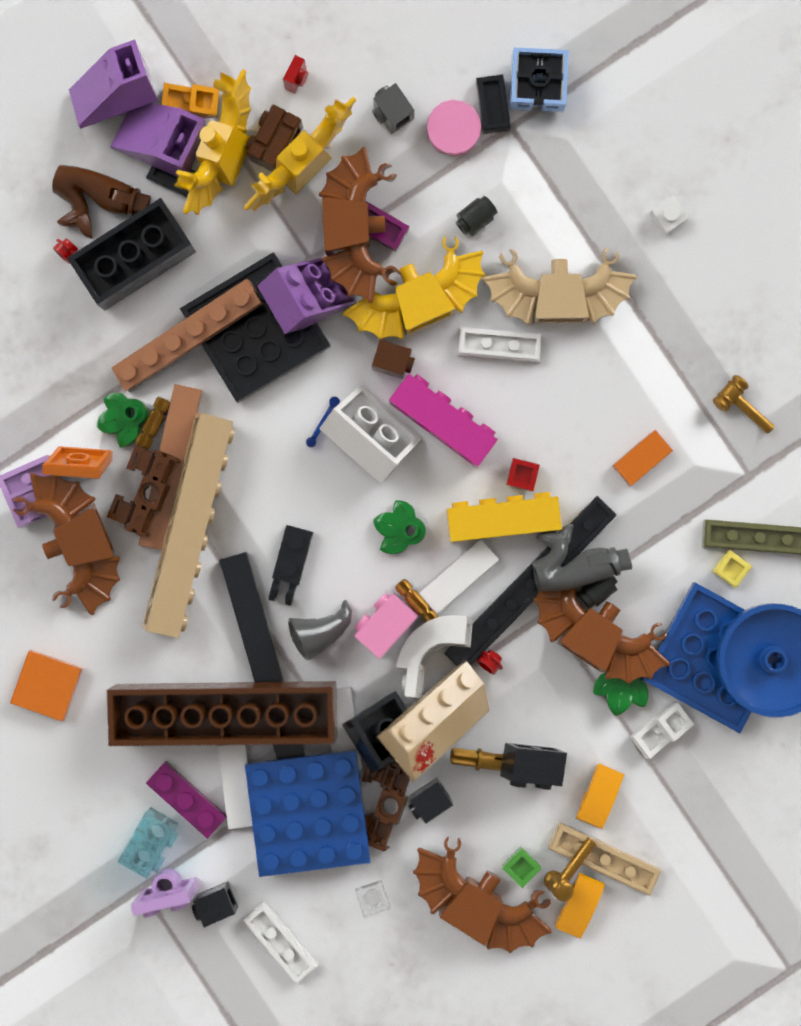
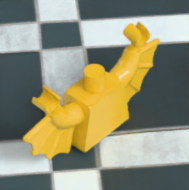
M245 69L241 70L236 81L233 77L223 72L220 73V80H214V88L223 92L219 122L209 121L208 125L200 131L201 142L196 151V158L201 164L195 173L181 170L176 172L179 178L174 186L189 190L183 208L184 214L193 211L196 215H199L200 211L206 206H211L216 195L223 191L220 183L234 186L247 155L246 144L250 136L245 134L247 132V119L251 112L249 103L251 87L246 81Z
M352 97L345 104L336 99L333 106H326L325 112L327 114L310 135L305 130L302 131L276 158V169L267 176L263 173L258 175L260 181L251 184L256 193L245 204L244 210L252 208L253 211H256L260 206L270 204L276 196L285 192V186L296 195L332 159L323 148H329L335 136L342 131L345 121L352 114L351 109L356 102L355 97Z
M445 236L442 240V246L446 250L444 265L437 274L433 276L431 272L418 276L414 264H408L399 269L404 283L395 287V294L381 295L375 291L372 303L363 298L345 310L342 315L352 319L357 325L359 332L369 331L376 335L379 340L390 336L403 339V326L406 335L453 315L455 308L459 313H462L466 303L478 296V282L485 276L481 268V259L484 252L477 251L457 256L455 255V250L459 245L458 238L455 236V246L448 248L445 245Z

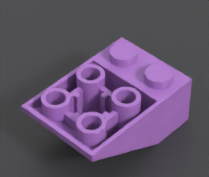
M135 39L108 49L69 89L80 129L158 100L147 65Z
M149 103L146 106H141L127 112L110 147L179 177L176 174L177 170L190 173L196 160V151L201 142L200 131L207 125L204 118L183 109Z
M322 258L276 268L257 286L284 334L304 329L357 303L353 295L350 297L347 295L348 292L341 284L331 281L330 269L322 262Z

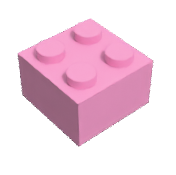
M394 592L390 596L384 593L374 604L377 610L370 617L366 613L355 625L358 631L354 636L379 659L418 617L417 613Z

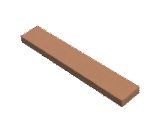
M174 384L159 451L179 458L180 463L175 461L165 483L170 486L161 511H154L146 531L150 536H140L138 545L162 549L195 414L199 410L203 392L200 389ZM151 486L148 499L150 502L158 497V489L155 486Z

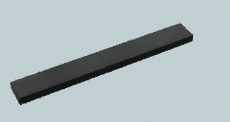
M598 496L569 523L573 524L574 527L568 552L561 567L579 555L617 516ZM547 546L533 562L549 554L551 548ZM533 562L473 622L471 648L450 646L444 652L456 666L466 661L471 666L482 655L481 652L486 651L536 598L538 590L533 575Z
M247 552L220 559L254 682H284ZM273 744L277 759L306 756L303 744Z

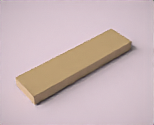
M561 822L558 823L548 845L550 850L572 859L588 837L596 843V846L582 865L642 893L651 895L661 873L660 868Z

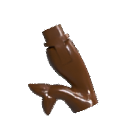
M59 165L54 174L52 183L53 193L67 201L72 207V211L61 217L57 223L63 227H78L84 236L91 239L93 237L88 205L82 192L86 193L102 209L116 215L128 214L133 216L149 206L151 202V196L141 193L139 188L134 189L131 185L93 170Z

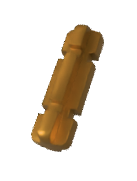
M162 397L156 398L153 404L154 409L150 410L141 428L143 431L141 434H138L135 440V444L144 449L150 448L153 442L152 437L156 436L165 418L163 415L169 410L170 402Z
M403 579L395 586L397 592L401 596L404 595V600L418 616L421 615L423 617L422 620L425 623L439 617L433 609H429V604L422 596L411 588L413 586L407 579Z

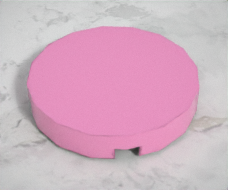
M449 100L442 102L433 109L428 117L427 135L429 142L435 150L448 154V156H459L466 154L475 147L480 137L481 122L478 113L472 106L464 101Z

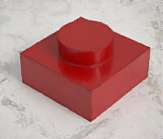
M295 55L283 77L285 89L294 94L299 86L303 87L308 77L305 59Z
M512 458L506 485L533 492L540 464Z

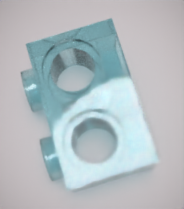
M150 807L144 813L118 863L146 879L152 871L157 873L165 860V857L161 856L166 846L171 849L179 835L175 831L179 823ZM152 826H160L164 830V837H156L152 833ZM144 850L148 852L150 861H142L138 856V851Z

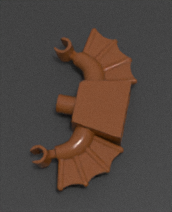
M362 147L354 155H343L341 157L340 164L335 169L326 173V184L322 191L319 192V196L322 197L324 251L326 253V257L322 258V262L330 269L331 281L341 284L348 292L347 295L349 297L352 295L362 296L369 303H372L374 300L376 277L378 275L383 276V279L389 285L395 286L397 282L389 279V275L393 272L400 275L401 273L394 266L383 268L381 267L382 264L370 258L367 249L370 247L369 233H386L385 216H369L368 204L365 200L367 192L378 185V181L383 179L386 182H392L396 179L397 174L393 173L388 177L384 176L385 170L392 167L388 163L381 164L378 168V173L373 174L367 149Z
M31 473L30 479L35 502H28L23 496H16L13 498V501L25 502V506L20 510L13 509V511L21 516L26 515L29 511L48 515L55 523L53 532L56 539L42 544L43 551L47 559L63 554L67 565L73 566L74 577L66 586L67 589L55 592L52 600L55 601L59 595H65L66 601L60 608H66L70 604V597L73 594H77L88 613L94 615L95 610L100 604L111 600L110 591L120 581L117 566L121 559L119 556H114V548L96 505L93 503L95 497L85 493L78 481H66L56 475L40 476Z
M577 588L557 592H538L536 598L533 599L539 608L538 624L547 630L550 642L558 639L557 644L599 672L606 671L605 679L607 680L618 678L630 684L631 681L639 677L652 679L653 674L659 668L670 665V662L651 645V641L654 639L663 640L667 636V632L662 636H656L653 632L662 623H655L651 627V632L647 635L644 633L639 637L630 638L622 635L623 630L613 623L620 612L618 607L610 602H606L599 613L593 609L585 611L577 602Z
M449 836L444 840V848L447 851V855L444 857L423 848L417 849L419 862L416 869L413 870V874L417 876L420 884L418 896L428 903L431 914H435L439 910V917L483 944L487 949L502 948L512 953V951L521 946L533 948L535 942L541 936L552 933L551 928L532 911L536 907L544 909L550 905V899H545L542 903H538V897L545 891L535 890L531 894V900L528 903L525 901L517 906H509L503 904L501 897L494 892L501 879L491 871H486L480 883L469 876L465 879L462 878L457 872V858L455 857V852L461 847L460 838L457 839V847L455 849H450L447 845Z

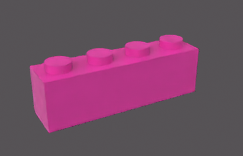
M408 374L389 399V404L477 468L498 439L494 437L496 432L484 423L479 426L472 421L474 416L466 409L460 407L458 410L449 404L452 400L443 392L438 390L435 393L428 388L429 383L418 374L415 377Z

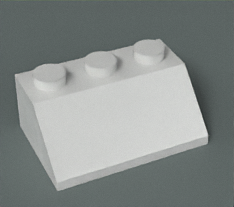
M362 385L339 403L319 428L380 484L390 476L422 440L417 433Z

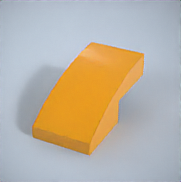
M164 82L161 105L180 108L199 117L215 118L217 116L219 90L192 84V87Z
M600 763L597 764L588 790L583 794L576 819L598 829H603L617 797L624 774Z
M578 873L572 884L574 889L573 896L563 906L555 921V928L581 939L600 900L604 883Z

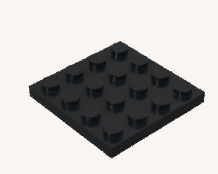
M274 252L180 308L184 317L187 318L245 279L251 281L263 301V305L201 344L236 403L243 401L331 348L330 343L317 323L304 329L284 334L257 287L276 268L283 267Z

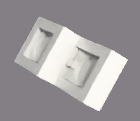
M675 702L644 724L630 738L644 757L651 759L669 742H675L695 724L680 704Z

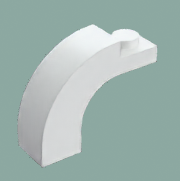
M457 615L434 618L419 626L408 637L400 651L396 666L402 670H407V674L403 675L402 691H405V697L411 699L422 697L425 668L428 660L436 651L449 646L471 648L473 626L471 618Z

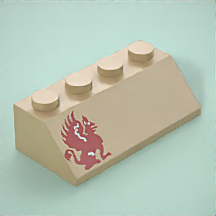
M467 661L458 665L377 736L412 781H415L489 712L484 682Z

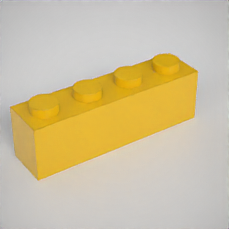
M550 492L535 493L534 499L523 500V495L506 497L507 502L496 503V498L479 500L480 505L469 506L468 501L452 503V508L446 509L450 542L562 530L558 496L551 497Z

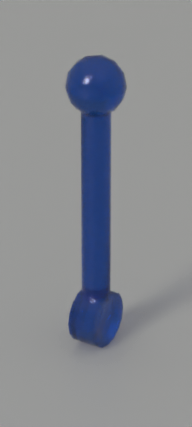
M338 397L330 398L327 411L312 436L306 439L308 447L311 448L316 445V438L321 432L319 428L331 411L340 403Z

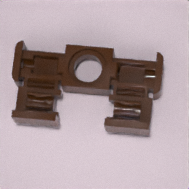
M135 445L126 469L135 471V469L141 470V475H144L134 501L131 500L128 503L123 501L124 496L115 495L107 517L124 524V529L129 532L136 533V535L142 537H149L150 534L146 533L154 511H161L170 488L165 483L174 461L180 463L179 458L159 450L151 452ZM150 486H155L158 489V497L150 502L146 498V490Z
M397 762L389 763L380 770L374 771L372 778H370L372 772L366 767L361 780L362 782L372 783V780L381 783V788H384L374 814H365L369 846L381 851L390 849V846H387V842L394 824L400 823L409 798L405 796L410 778ZM388 798H392L398 803V810L395 814H389L384 808V803Z

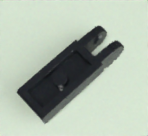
M286 525L272 576L274 580L268 600L275 601L279 593L280 581L290 583L285 596V604L292 605L297 585H300L314 532Z

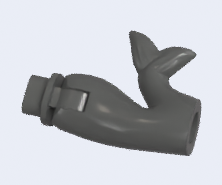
M566 525L558 533H540L536 537L551 548V551L543 558L533 562V575L538 592L570 590L608 579L614 575L618 576L621 574V571L632 570L628 549L615 550V547H610L609 550L608 548H592L580 553L568 564L561 567L568 552L574 525Z

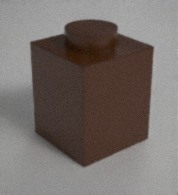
M380 339L372 363V370L404 379L405 373L411 374L415 358L410 357L412 349Z

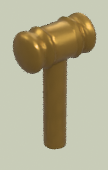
M734 375L732 380L728 381V384L717 394V397L713 398L714 405L719 410L727 412L729 407L734 404L765 433H770L775 426L741 396V394H744V390L749 388V385L744 378Z
M588 837L561 874L553 870L544 877L545 886L559 901L565 902L571 899L574 889L569 881L596 846V843Z

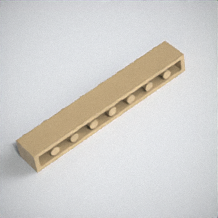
M205 413L195 414L142 628L147 632L179 638L180 632H184L186 629L188 616L185 615L187 604L191 605L194 598L195 590L192 588L194 578H198L201 570V562L198 560L200 552L204 551L207 546L208 535H205L207 524H211L214 518L215 509L212 508L214 497L217 498L221 490V482L218 480L221 470L224 471L227 465L228 455L225 452L227 444H231L234 437L233 421Z

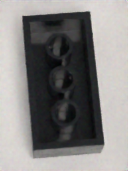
M159 198L67 257L95 303L106 311L190 257L196 251L162 198Z

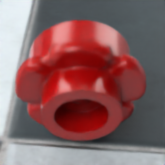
M67 238L64 241L57 239V244L52 249L64 261L70 264L67 257L77 252L78 248Z
M490 649L487 652H481L482 655L477 660V663L485 671L495 675L498 669H503L500 663L502 661L500 655Z

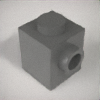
M396 83L390 87L384 86L375 93L372 113L379 124L384 123L391 134L414 120V108Z

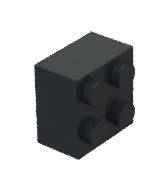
M396 691L342 724L370 772L380 770L395 760L377 736L407 710Z

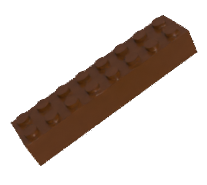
M336 681L115 684L107 689L109 746L334 744L338 737Z

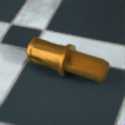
M452 748L450 752V763L453 765L475 767L476 771H479L481 768L501 772L503 754L483 752L481 748H478L477 751Z

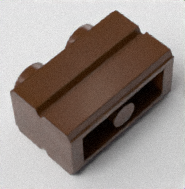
M272 105L269 112L265 110L262 113L258 123L261 126L256 135L252 134L246 144L249 160L271 172L276 169V158L303 129V123L299 117L286 112L276 105Z

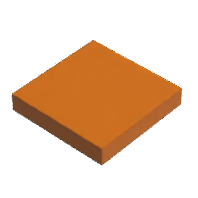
M59 446L42 465L43 475L99 479L112 462L113 451Z
M29 650L10 703L59 721H64L83 668Z

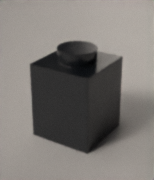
M436 777L410 795L411 804L408 805L417 820L422 818L426 824L452 807L453 801Z
M228 881L198 893L192 905L194 917L197 921L201 920L203 927L235 915L238 909V904Z

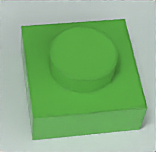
M521 846L502 865V869L522 888L542 869L541 865Z

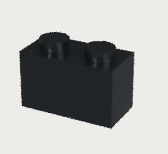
M505 743L500 776L509 780L511 786L526 788L527 783L535 784L536 788L551 790L552 786H563L567 753L554 747Z

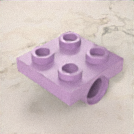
M45 455L0 475V488L18 528L48 516L34 513V511H29L26 515L22 516L16 514L13 509L20 510L24 508L25 502H14L13 498L23 496L28 502H35L30 474L50 476L43 475L42 465L50 457L49 455Z
M171 868L161 870L153 880L152 888L143 889L131 904L133 916L142 914L143 917H151L159 914L161 909L170 907L171 911H176L187 907V903H190L199 888L197 878L181 880L176 870ZM168 879L172 883V889H164L160 884V880Z

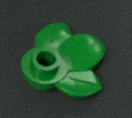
M111 393L103 398L107 410L99 416L97 428L104 433H116L119 447H127L136 440L139 434V425L147 417V408L138 399H128L122 393ZM131 408L135 410V415L133 418L130 416Z
M396 500L393 505V513H381L373 519L376 530L385 536L380 550L387 554L402 553L409 545L420 543L426 535L424 523L416 518L414 508L405 501ZM410 526H414L416 530L413 536H409L407 532Z
M603 673L595 680L593 693L607 697L608 707L615 716L624 713L631 706V703L645 707L648 702L647 686L639 678L627 684L618 678L607 680L605 679L606 673Z

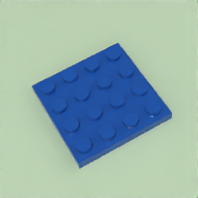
M692 582L666 630L667 636L660 641L656 649L670 662V665L659 668L653 674L652 679L647 677H641L640 679L730 729L741 733L752 712L740 706L725 690L717 669V649L721 636L728 624L745 609L696 582Z
M356 749L245 764L259 877L371 862Z

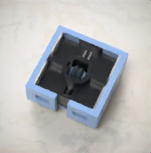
M514 47L511 62L509 110L532 111L533 106H541V111L564 112L567 101L569 50Z

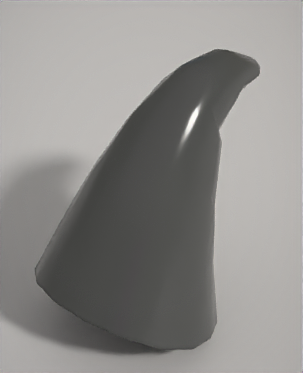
M344 600L341 610L335 615L319 619H288L292 641L306 661L324 651L343 635L351 623L352 609L348 602Z

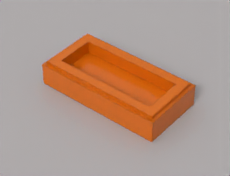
M654 430L612 466L625 482L632 486L673 450L660 434Z

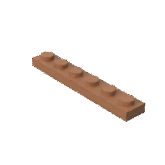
M245 279L113 366L112 370L123 389L129 392L264 303L251 281Z

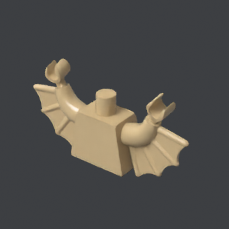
M606 248L601 255L602 265H599L596 273L591 277L582 279L581 274H568V260L554 259L551 260V274H543L539 280L527 277L520 266L517 267L518 255L516 251L509 249L512 254V260L506 262L504 255L500 253L499 261L503 265H508L510 271L485 276L482 280L490 288L491 302L500 304L507 317H517L524 321L526 325L531 324L532 316L533 323H585L589 318L591 324H595L603 316H614L617 306L624 300L630 299V285L637 279V276L611 271L610 266L618 260L619 254L616 252L615 258L612 261H608L605 258V254L608 251V248Z

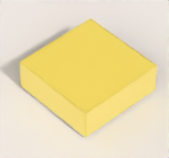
M727 550L712 570V573L732 588H737L752 566L731 550Z

